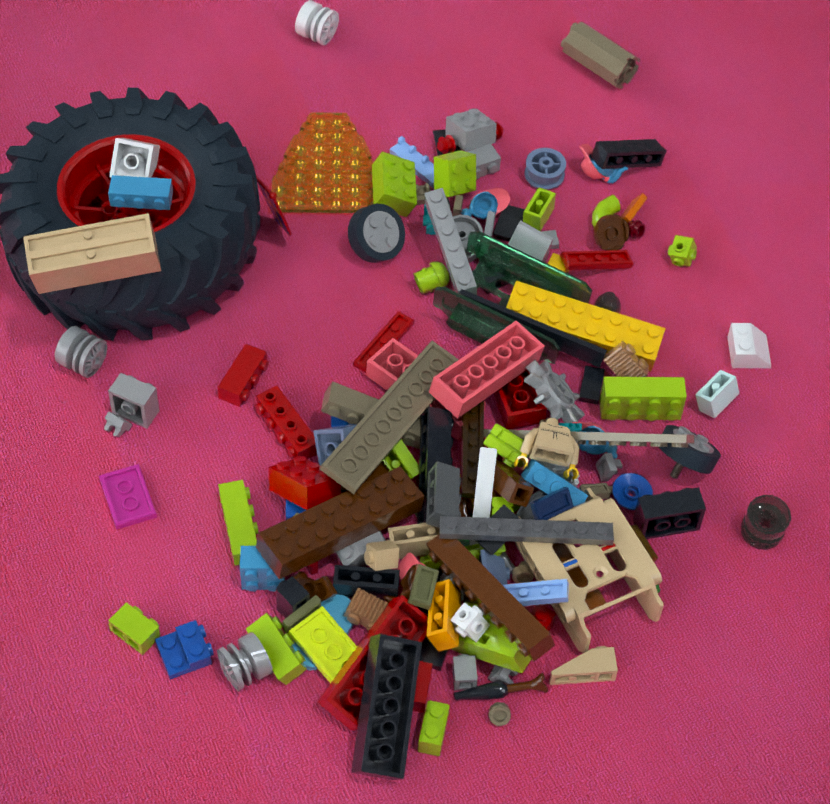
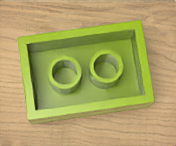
M382 151L372 164L373 204H385L393 208L399 215L407 217L417 205L415 162Z

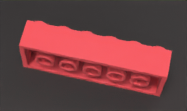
M515 321L433 377L429 393L458 419L527 370L525 367L532 361L536 360L538 362L545 345L519 322Z
M392 338L367 360L366 376L388 390L418 355ZM436 399L429 406L447 410ZM452 414L454 424L451 436L459 441L462 438V416L457 419Z

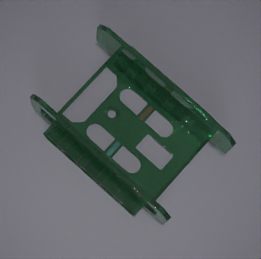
M480 231L470 232L467 251L475 254L480 259L473 271L477 289L479 287L502 298L499 305L507 307L510 295L496 289L495 283L498 281H505L513 286L516 281L589 304L592 289L585 281ZM495 272L505 275L489 284L484 279L485 277L501 276ZM436 287L434 291L433 305L443 310L449 317L446 321L447 325L451 329L482 344L515 322V320L447 287ZM521 324L545 345L540 360H548L549 363L555 364L560 349L558 344L552 338Z

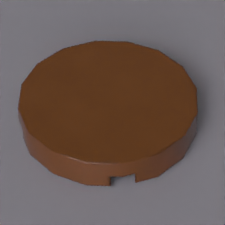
M607 214L601 217L594 228L595 242L602 250H620L629 238L627 222L616 214Z

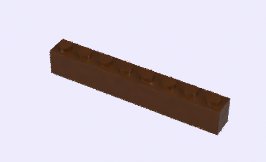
M439 534L426 544L430 551L428 556L433 563H439L443 573L447 577L449 575L453 577L452 580L458 589L463 588L468 599L472 603L476 601L479 604L477 605L478 608L484 612L485 616L489 615L491 617V622L498 630L502 628L505 631L503 632L510 643L515 642L518 645L517 648L524 657L529 656L535 662L555 646L550 632L457 539H439Z

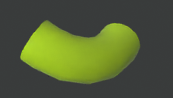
M608 196L597 204L592 213V225L594 228L601 217L620 212L621 207L616 196Z

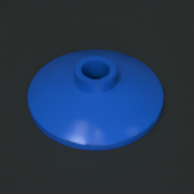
M625 473L614 481L612 494L620 506L635 511L638 498L647 494L653 495V489L644 477L635 473Z

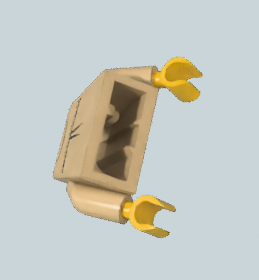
M549 418L546 422H541L538 428H533L525 436L520 452H522L521 456L514 462L515 467L518 460H522L524 462L523 469H525L528 465L527 455H529V459L565 467L569 465V468L563 473L564 479L569 478V471L573 473L572 480L578 477L579 471L575 468V465L578 464L579 445L571 436L568 427L558 425V420L555 418Z

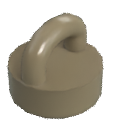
M497 702L489 708V719L494 725L503 726L510 721L511 711L507 704Z

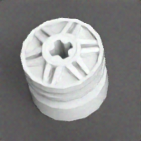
M308 0L301 7L297 15L295 31L305 38H311L312 41L318 42L320 45H326L333 38L337 30L339 14L328 7L323 8L322 4Z

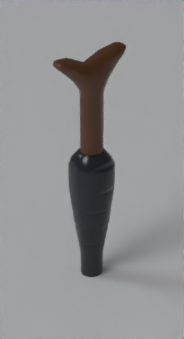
M541 672L531 681L507 684L504 681H494L464 691L454 692L455 701L502 699L508 693L525 690H538L547 693L548 688L543 682L544 674Z

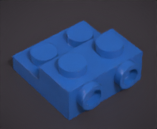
M196 620L175 627V632L155 639L170 680L212 664L211 656L214 655L210 642L205 643V629L202 624L198 625Z

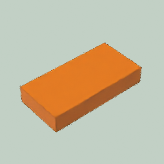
M642 193L633 199L620 217L629 223L647 200V196Z

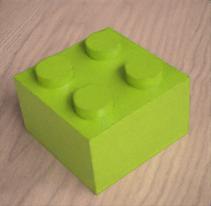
M456 151L435 156L434 190L443 188L447 197L475 191L476 154Z

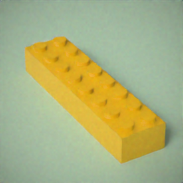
M519 281L515 282L506 307L606 349V353L621 343V341H624L626 344L629 343L635 349V355L647 362L650 372L654 366L665 331L663 327Z

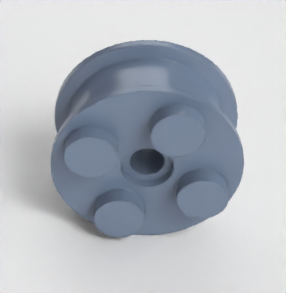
M551 148L533 150L526 159L525 178L535 188L540 187L545 190L557 188L565 177L566 159L560 152Z

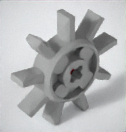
M534 360L525 367L530 375L524 379V382L535 388L537 394L534 400L535 404L542 403L550 411L551 418L557 420L562 418L564 423L578 422L579 419L585 416V413L574 404L580 398V395L572 392L569 385L565 382L566 375L564 373L558 375L553 372L548 360H545L540 365Z

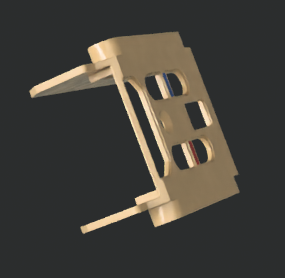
M590 487L585 489L588 497L584 503L548 520L613 523V545L599 547V545L584 544L576 548L573 544L565 543L574 558L561 563L552 546L554 543L515 542L516 547L529 565L537 581L568 580L569 602L553 603L551 605L575 646L582 653L588 651L591 641V634L585 626V617L633 596L637 598L649 619L655 622L660 620L664 607L656 589V585L662 583V576L616 502L612 498L603 501L601 497L594 495ZM606 554L610 555L619 571L612 568L605 556ZM579 566L588 580V585L583 588L577 587L567 571ZM596 572H603V576L598 577L596 575ZM621 578L625 579L632 590L631 593L592 610L589 609L585 602L588 592Z

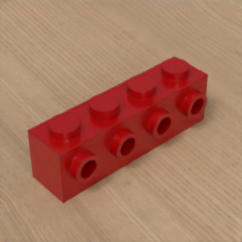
M277 385L256 395L257 404L255 408L258 414L265 417L267 426L270 430L273 429L279 443L286 446L290 458L304 456L306 459L317 455L314 434Z

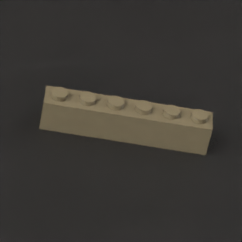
M332 381L324 393L321 412L347 421L350 424H358L379 399ZM421 417L402 438L405 445L419 450Z

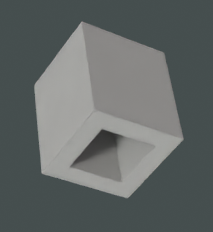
M461 654L453 657L454 691L476 687L478 679L475 656Z

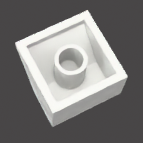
M116 138L109 177L118 175L151 178L157 166L160 145L127 138Z
M731 323L727 338L732 368H771L766 334L751 323Z

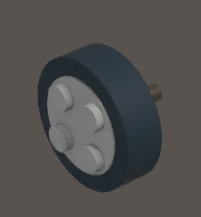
M373 204L363 207L353 214L348 225V239L353 251L361 259L377 263L392 259L398 255L404 245L405 228L401 217L393 208L385 204Z
M667 425L662 433L694 435V443H688V448L671 447V443H667V447H659L662 452L677 462L670 473V476L674 479L678 478L684 466L700 473L710 474L721 457L720 452L708 442L709 440L700 434L697 435L683 426Z

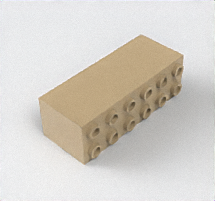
M149 213L23 237L29 276L38 294L161 271L155 233Z

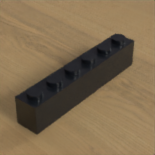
M428 407L421 415L418 489L423 493L424 500L421 511L417 512V524L426 523L428 472L437 461L451 466L453 462L451 457L453 445L451 430L454 421L452 413L445 409Z

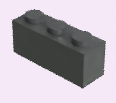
M437 461L428 472L426 524L440 528V516L461 517V512L459 511L461 501L459 488L462 482L460 468Z

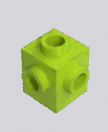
M675 235L673 244L668 248V256L672 264L679 267H690L692 260H695L697 255V246L694 238Z

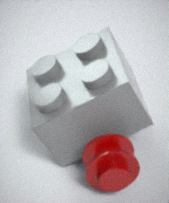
M469 109L466 112L455 113L446 117V137H439L437 147L440 152L447 154L448 151L454 152L456 146H459L464 151H468L490 143L493 144L496 143V139L502 138L503 127L478 109Z

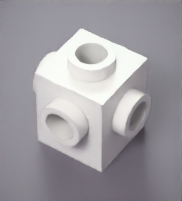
M465 603L451 618L452 623L456 626L454 630L463 638L467 636L475 642L480 639L490 624L483 618L484 612L475 605L471 608Z

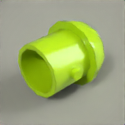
M430 262L429 267L422 268V270L413 274L422 294L432 292L436 288L442 290L448 285L450 275L446 266L441 262Z

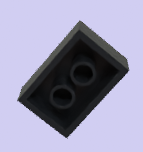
M699 487L692 489L684 488L674 492L665 491L656 495L647 494L638 498L633 522L634 525L639 527L646 539L698 531L703 521L706 506Z

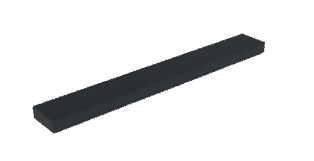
M461 289L455 307L504 328L517 321L542 344L600 368L607 351L606 349Z

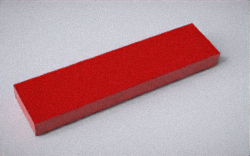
M627 250L562 251L560 255L566 270L632 268L634 265Z
M398 311L354 360L353 366L366 373L367 360L392 338L399 342L413 326L414 319Z

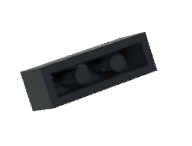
M335 565L333 586L338 593L337 595L353 598L357 588H360L384 600V596H398L400 570L386 569L375 571L369 567Z

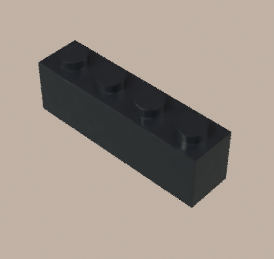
M656 139L596 141L591 158L602 169L661 166L667 150Z

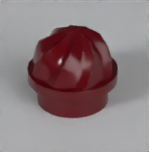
M631 220L628 223L630 237L641 238L644 235L646 227L640 220Z

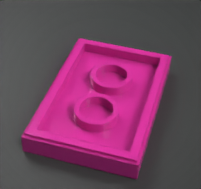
M139 464L99 476L116 530L157 518Z

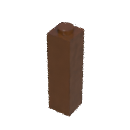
M496 459L493 489L509 503L527 507L534 487L502 460Z

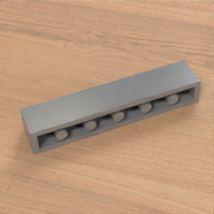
M443 188L424 193L425 205L457 298L461 289L477 295V285Z

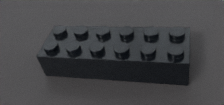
M377 634L370 637L351 773L390 780L404 779L422 642L385 634Z

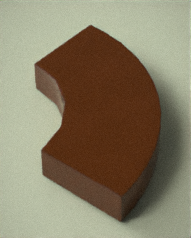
M303 571L298 572L294 576L310 593V599L317 595L322 602L338 594L328 576H322L318 580L309 578Z

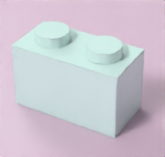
M719 370L695 394L699 411L716 418L739 394L736 376Z

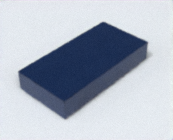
M568 487L560 488L530 503L535 520H548L574 507Z

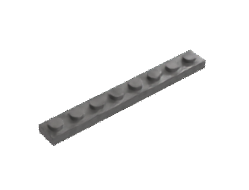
M440 516L439 539L613 545L614 534L613 523Z

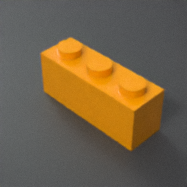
M450 579L436 583L431 607L428 610L427 638L438 652L459 647V634L454 630L456 626L452 623L451 618L461 607V593Z

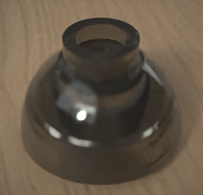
M613 292L601 294L594 306L619 313L621 310V302Z

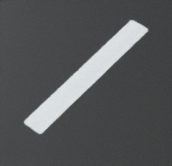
M480 448L473 517L490 518L497 449ZM470 540V545L478 543L475 540Z

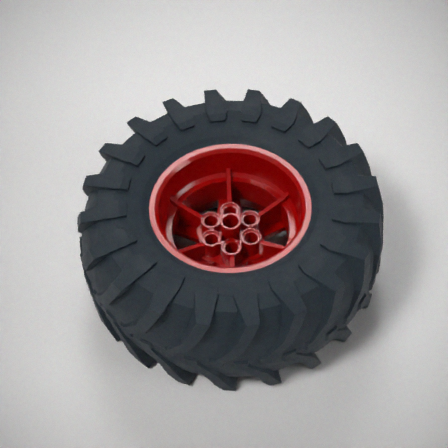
M128 87L125 98L108 99L101 91L91 92L92 103L74 108L63 102L55 106L61 116L50 123L45 124L32 121L26 126L27 130L33 135L32 139L23 146H10L6 152V156L12 163L9 172L0 174V194H2L0 204V236L7 262L15 280L42 314L46 315L52 312L55 318L67 329L72 326L81 328L86 324L93 333L103 340L113 341L118 330H129L142 341L153 340L152 328L170 324L179 332L190 329L186 317L199 310L213 315L216 314L221 308L214 300L225 290L239 291L244 285V280L240 277L239 273L245 264L254 262L257 248L253 243L257 231L260 229V215L258 214L260 211V201L254 165L246 146H242L241 140L228 121L219 124L211 110L202 103H198L191 109H188L176 93L165 91L159 100L149 99L139 88ZM116 138H127L160 145L157 166L151 178L172 179L173 196L170 210L110 206L108 192L111 177L109 176ZM99 202L102 203L101 208L93 207ZM149 213L155 233L161 271L38 294L29 276L24 236Z

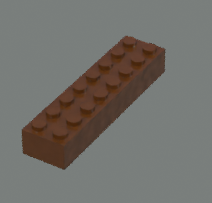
M400 466L363 483L355 494L346 491L259 532L256 549L280 580L421 511L424 495Z

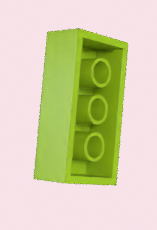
M604 377L599 398L601 419L630 421L681 420L687 398L684 377Z

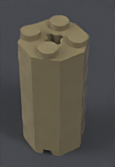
M584 22L573 23L568 36L561 42V47L565 54L619 89L624 87L623 83H630L638 71L639 66L636 65V62H640V58Z

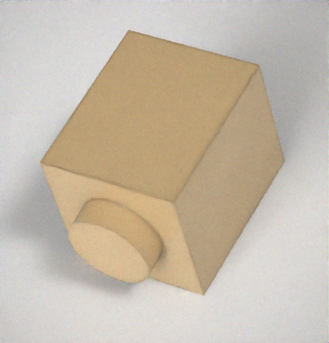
M390 540L366 543V551L364 553L365 564L375 571L398 568L399 547Z

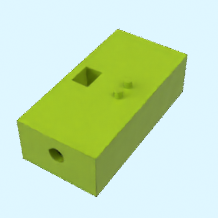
M467 601L465 602V604H467L471 608L474 605L477 606V604H473ZM483 615V618L490 626L477 642L467 636L463 638L459 635V647L451 648L452 651L475 656L477 659L519 673H523L531 661L529 656L524 657L520 653L515 642L510 643L502 628L498 630L493 625L489 615Z

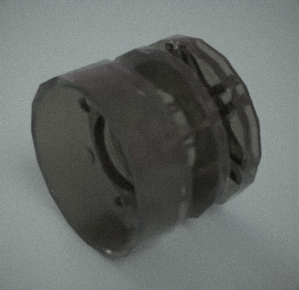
M761 495L753 499L741 523V534L744 540L757 549L768 550L776 547L782 541L791 521L789 507L783 500L773 495Z

